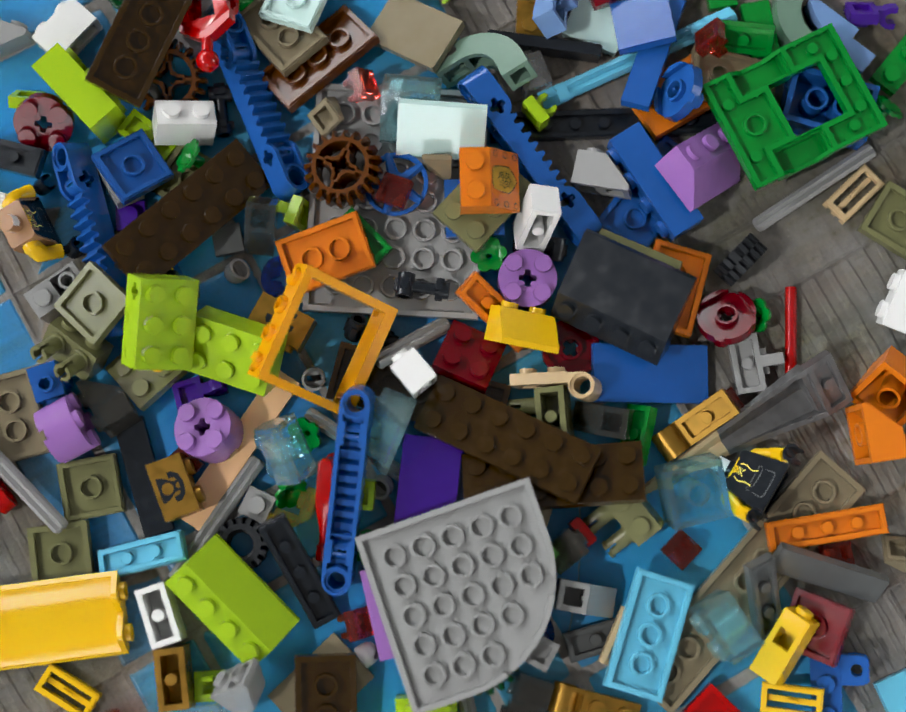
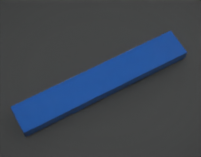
M669 0L675 33L687 0ZM672 43L637 52L621 98L622 106L649 112Z

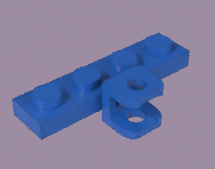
M842 652L838 665L835 668L810 658L811 687L825 689L823 712H843L842 686H861L870 681L869 657L863 653ZM858 664L863 668V671L858 674L854 673L851 670V666ZM811 695V699L817 700V695ZM811 706V712H816V707Z

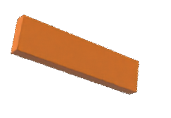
M883 503L764 522L768 549L771 553L776 550L780 542L802 548L889 533Z

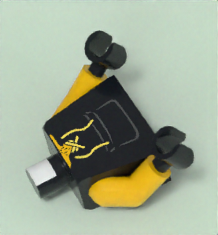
M789 444L785 448L769 447L754 448L751 451L743 450L736 462L721 455L715 463L714 471L726 477L722 486L725 492V500L734 516L749 523L756 531H760L761 528L757 522L759 520L764 521V519L769 520L767 514L791 473L790 465L787 463L789 462L795 467L800 466L801 462L794 457L798 453L804 454L805 451L796 444Z

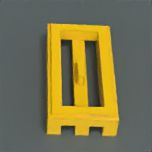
M49 664L34 688L35 691L68 712H91L103 695L57 664ZM52 672L92 698L90 700L57 680L51 676ZM45 683H50L86 706L84 711L45 687Z
M763 680L760 712H811L767 705V700L816 707V712H823L825 689L787 683L773 686ZM768 689L817 695V700L770 694Z

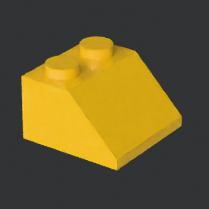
M502 300L500 306H490L484 340L558 354L559 342L555 317L547 316L546 309L530 306L528 311L518 310V303Z

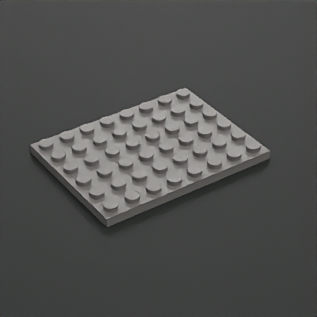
M329 83L316 94V106L325 97L335 96L339 102L345 120L333 131H336L339 136H341L344 129L349 131L350 136L355 131L359 132L361 139L365 136L370 139V145H375L378 149L376 155L381 157L385 153L396 152L399 98L467 103L459 90ZM314 126L313 143L320 146L323 143L321 134ZM487 128L484 147H487ZM332 132L327 136L328 140L332 138ZM341 151L336 152L332 155V157L337 156L338 154H340ZM357 152L355 166L364 171V156ZM414 156L422 163V157ZM393 159L398 171L401 173L415 165L406 159ZM452 159L451 179H459V160ZM385 162L379 165L383 169V174L376 176L379 179L387 177ZM324 167L322 174L323 182L329 187L332 182L330 180L331 172ZM426 169L429 179L426 197L415 210L405 215H385L374 209L367 198L365 203H362L359 199L355 200L354 209L380 234L393 250L376 268L341 280L342 282L398 309L396 317L478 321V315L455 294V291L473 271H477L480 274L477 264L473 263L470 258V254L473 251L460 239H446V227L433 216L434 210L444 201V180ZM421 172L409 181V186L420 196L424 186ZM350 182L345 188L352 186L356 182ZM373 189L375 191L374 195H371L373 200L383 208L387 194L386 190ZM310 191L308 228L343 216L351 208L346 201L343 209H339L336 203L329 207L325 203L326 200L320 202L316 198V193ZM405 196L397 197L391 211L405 210L415 204V202ZM401 271L414 273L416 275L415 281L436 283L437 278H444L446 282H450L448 300L442 299V302L435 301V295L413 292L412 299L397 298L395 296L396 291H394L395 278H398V273ZM328 286L308 292L303 296V312L371 315L374 310Z

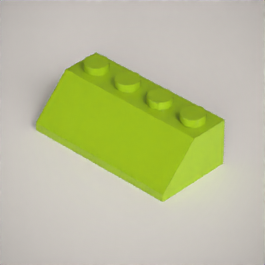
M217 533L165 582L177 597L242 663L253 658L260 662L300 621V618Z

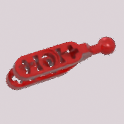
M192 0L179 27V32L186 38L202 43V51L196 57V64L201 71L208 73L217 69L219 57L213 51V42L235 23V15L239 12V0H212L214 14L202 17V0Z

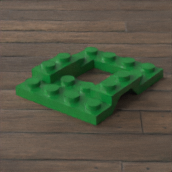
M832 23L778 48L763 60L743 70L728 72L703 84L701 91L755 191L792 176L830 157L833 153L884 129L888 125ZM817 65L844 114L796 137L770 89L787 82L792 76Z

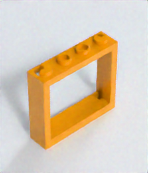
M297 263L292 274L287 275L286 283L288 284L283 295H280L274 304L273 310L275 313L270 323H267L262 330L261 344L258 350L253 352L250 357L253 360L247 374L339 414V404L343 394L356 384L366 385L398 313V309L308 264ZM311 278L374 309L333 402L269 373ZM359 395L351 396V403L354 407H356L359 401Z

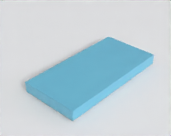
M636 567L602 683L604 686L662 703L695 585Z

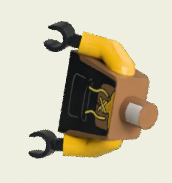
M50 174L42 175L40 180L37 179L34 182L33 186L27 184L6 195L2 202V209H0V230L3 231L10 247L14 251L28 255L36 262L64 258L65 254L72 259L80 257L83 252H80L79 248L76 247L80 243V241L76 240L77 236H73L66 246H62L40 198L36 197V193L46 196L56 187V185L48 187L43 182L50 177Z

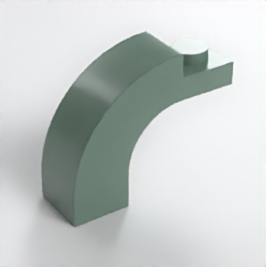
M772 0L771 13L774 26H776L775 31L780 47L812 32L802 17L801 6L803 0Z
M489 32L472 34L456 41L454 46L457 51L446 57L436 72V75L447 89L456 85L457 82L480 66L499 71L512 91L538 76L531 62L515 41L502 34Z

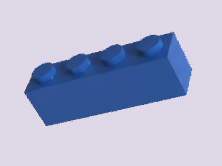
M640 122L635 123L609 140L606 147L608 149L606 151L607 155L615 166L618 165L624 173L622 176L629 184L630 189H634L640 197L638 202L646 214L650 213L656 221L654 224L655 228L662 238L667 237L669 242H672L701 223L704 217L698 208L690 212L655 167V164L663 156Z

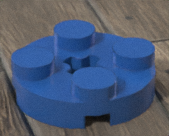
M683 61L676 62L667 68L661 77L665 81L661 88L657 87L654 96V108L665 119L678 122L685 118L693 109H698L703 103L704 95L701 92L703 87L702 70L695 65Z

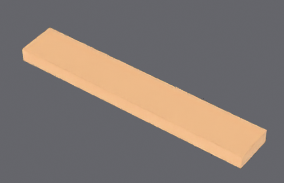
M280 370L279 378L300 387L301 384ZM275 387L265 397L256 395L240 418L244 433L239 448H236L230 455L231 457L226 461L210 463L196 483V486L201 485L206 497V502H203L204 510L181 518L183 521L198 531L201 529L246 462L255 453L283 412L293 394Z

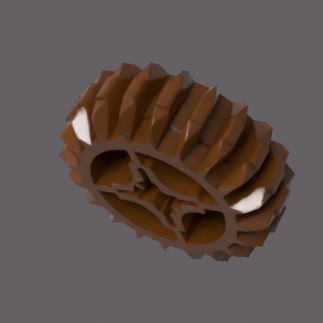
M179 41L175 49H173V44L171 43L164 57L162 68L157 72L152 84L160 85L164 100H173L175 90L178 87L191 85L188 93L181 100L200 101L195 95L197 93L206 95V91L199 88V84H208L207 78H199V74L205 72L196 68V57L190 59L194 52L191 47L187 48L183 53L184 44ZM173 56L187 63L192 76L177 74L175 64L173 63ZM170 71V75L179 80H175V83H171L172 86L167 88V84L158 79H162L163 75L166 76L165 73ZM149 91L144 98L147 102L143 107L147 112L154 106L155 101Z
M345 129L341 136H339L336 131L332 130L331 139L328 140L326 136L321 135L323 143L320 146L316 143L312 145L316 152L306 153V157L311 162L304 164V169L306 172H309L304 178L307 183H311L308 188L312 193H316V198L320 202L326 200L325 203L329 207L336 203L339 209H343L347 201L350 207L354 208L356 199L365 203L366 198L364 194L367 192L370 195H374L375 191L371 186L380 185L381 181L376 176L383 174L382 167L378 166L382 163V158L380 155H376L378 149L375 145H370L371 141L368 137L365 136L361 139V135L357 131L350 136L349 131ZM341 151L340 154H338L337 156H333V157H332L333 154H335L336 152ZM357 152L364 156V171L355 166ZM324 167L331 172L330 180L332 182L329 187L323 182L322 174ZM350 182H356L352 186L345 188Z

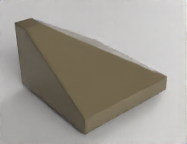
M335 96L325 97L307 115L318 132L326 137L345 120Z
M449 154L422 155V164L425 169L443 180L451 179L452 156Z
M882 535L881 543L884 563L906 573V537Z

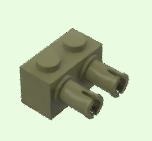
M61 315L49 323L42 341L31 347L30 354L33 360L43 355L37 360V363L42 364L50 357L58 361L59 363L54 366L55 376L59 378L64 373H67L61 377V381L66 382L76 375L84 382H87L103 370L114 345L104 339L99 346H93Z
M564 385L534 388V397L509 399L508 406L528 415H536V419L573 435L570 392Z
M648 501L644 503L603 505L582 519L587 526L597 520L589 528L593 534H596L598 530L613 518L621 524V528L601 542L605 551L613 544H616L608 552L612 558L632 542L640 546L661 530L665 523Z

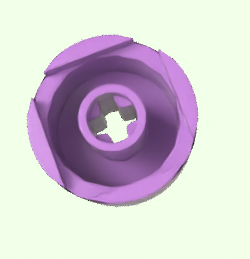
M521 249L509 254L503 261L497 278L498 293L506 301L518 303V310L528 311L530 306L543 307L551 299L557 285V271L551 258L534 249ZM525 275L529 276L530 280H534L529 287L525 286L524 281H519Z
M74 392L65 395L33 414L38 432L43 430L47 438L43 441L58 462H64V464L101 444L100 438L94 430L97 427L95 419L90 412L84 414L81 409L82 404Z
M198 398L183 404L178 409V415L174 424V436L177 445L187 454L203 462L214 464L226 461L231 457L230 455L233 451L239 448L243 440L244 431L240 418L233 410L215 399Z

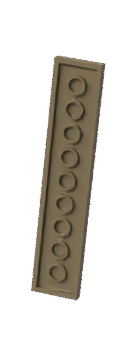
M818 450L776 498L767 514L769 520L764 519V521L759 520L757 522L761 530L756 531L751 527L693 593L662 703L657 702L667 712H675L751 624L743 564L766 552L771 555L774 553L769 552L764 522L849 509L865 492V488L821 450ZM818 545L802 547V549L813 552ZM776 573L778 589L780 590L790 577Z

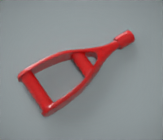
M330 453L326 458L321 459L317 469L315 496L319 526V544L316 547L315 559L317 561H323L334 453Z

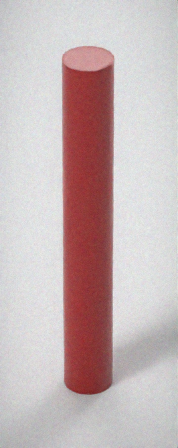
M794 286L785 287V374L797 365V287Z

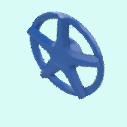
M396 152L385 153L381 158L382 163L385 162L387 177L379 179L381 181L380 185L371 186L373 189L386 190L387 194L383 208L376 204L372 196L367 192L365 193L366 198L371 206L382 214L389 216L408 214L415 210L426 197L429 187L427 171L423 164L410 154L396 155ZM393 159H406L415 165L401 173L398 171ZM419 172L422 173L424 180L421 196L409 186V181ZM405 196L415 202V204L405 210L391 211L397 197Z

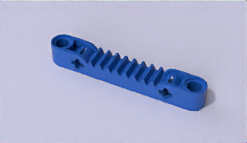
M238 12L235 15V23L213 42V50L219 57V65L271 190L279 200L289 202L293 194L299 195L308 188L310 183L305 181L304 176L309 172H306L304 169L305 163L296 143L289 140L290 133H284L286 123H280L279 121L282 114L275 111L277 102H271L273 92H267L266 90L269 83L262 80L264 71H258L260 61H256L257 51L243 16Z
M480 66L457 82L458 89L467 103L488 105L486 128L502 150L518 154L519 173L532 184L558 187L560 202L565 199L568 200V205L561 206L562 214L557 223L568 239L578 246L587 228L598 233L602 229L599 218L577 189L571 186H564L566 179H556L560 171L558 169L549 170L552 161L542 160L546 153L544 150L535 151L538 142L529 143L528 139L531 132H521L524 126L523 122L515 124L514 120L517 117V113L510 114L512 110L510 98L486 67ZM498 107L500 111L492 112L490 108Z
M58 142L52 149V164L59 190L62 196L70 201L67 207L75 210L70 215V218L78 221L73 226V229L81 232L76 237V240L84 243L79 248L80 252L87 254V257L82 259V262L86 264L89 261L96 262L126 291V275L121 269L114 267L115 262L101 247L115 236L98 171L96 165L91 160L92 150L85 142ZM124 315L106 338L123 336Z
M356 384L350 387L341 397L339 404L321 574V585L324 591L333 596L345 594L356 576L358 547L355 537H358L360 533L363 491L368 462L367 455L369 452L375 405L373 391L363 384ZM352 395H359L363 398V408H356L352 405ZM332 573H341L344 576L345 581H336L333 578Z

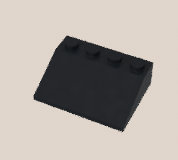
M587 228L558 290L550 316L657 366L670 346L697 278Z

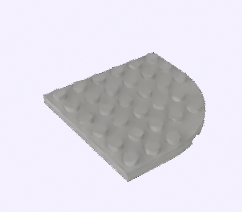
M529 477L355 537L412 712H429L492 688L505 680L524 663L540 641L550 619L555 600L556 564L550 536Z

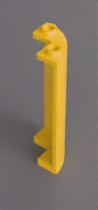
M115 570L1 585L0 671L129 654V642L134 641V628L132 623H128L125 601L128 599L126 581L121 582L118 571Z

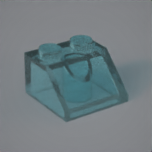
M384 73L381 88L379 142L396 143L399 98L441 101L443 78Z
M384 387L380 397L374 395L375 405L367 458L381 474L387 476L418 400Z
M294 412L264 422L254 430L255 444L263 452L266 459L267 472L271 478H274L276 485L299 484L317 466Z

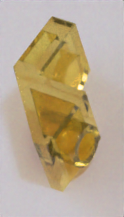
M308 487L306 492L301 491L296 508L300 509L299 514L275 508L274 513L269 512L266 521L283 511L293 528L312 520L316 510V489Z

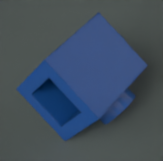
M56 360L26 369L36 403L49 405L72 393L71 388L74 387L72 377L64 382L60 379L67 373H64L59 378L54 374V366L59 363Z

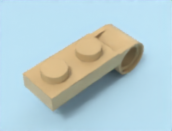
M548 367L547 372H537L535 368L519 369V373L509 374V386L518 390L564 385L568 387L569 392L574 397L584 402H593L602 393V384L599 379L587 372L565 371V367ZM585 380H590V390L585 394H581V384Z

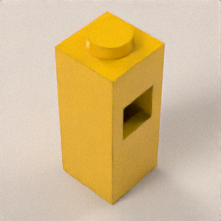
M801 605L785 607L749 669L773 686L784 684L820 625V622L813 618L814 613Z

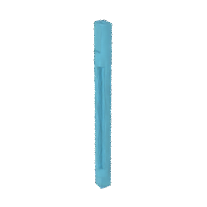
M726 7L677 30V42L672 43L669 54L715 35L718 19L738 21L736 13L730 7ZM637 52L622 55L567 81L560 82L538 92L537 96L542 93H547L548 95L547 100L542 103V107L549 109L555 104L556 106L561 105L576 96L631 72Z

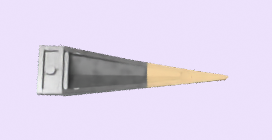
M824 350L801 366L797 364L742 407L739 414L705 436L645 484L646 494L717 461L721 455L729 456L779 434L828 417L853 401L831 353Z

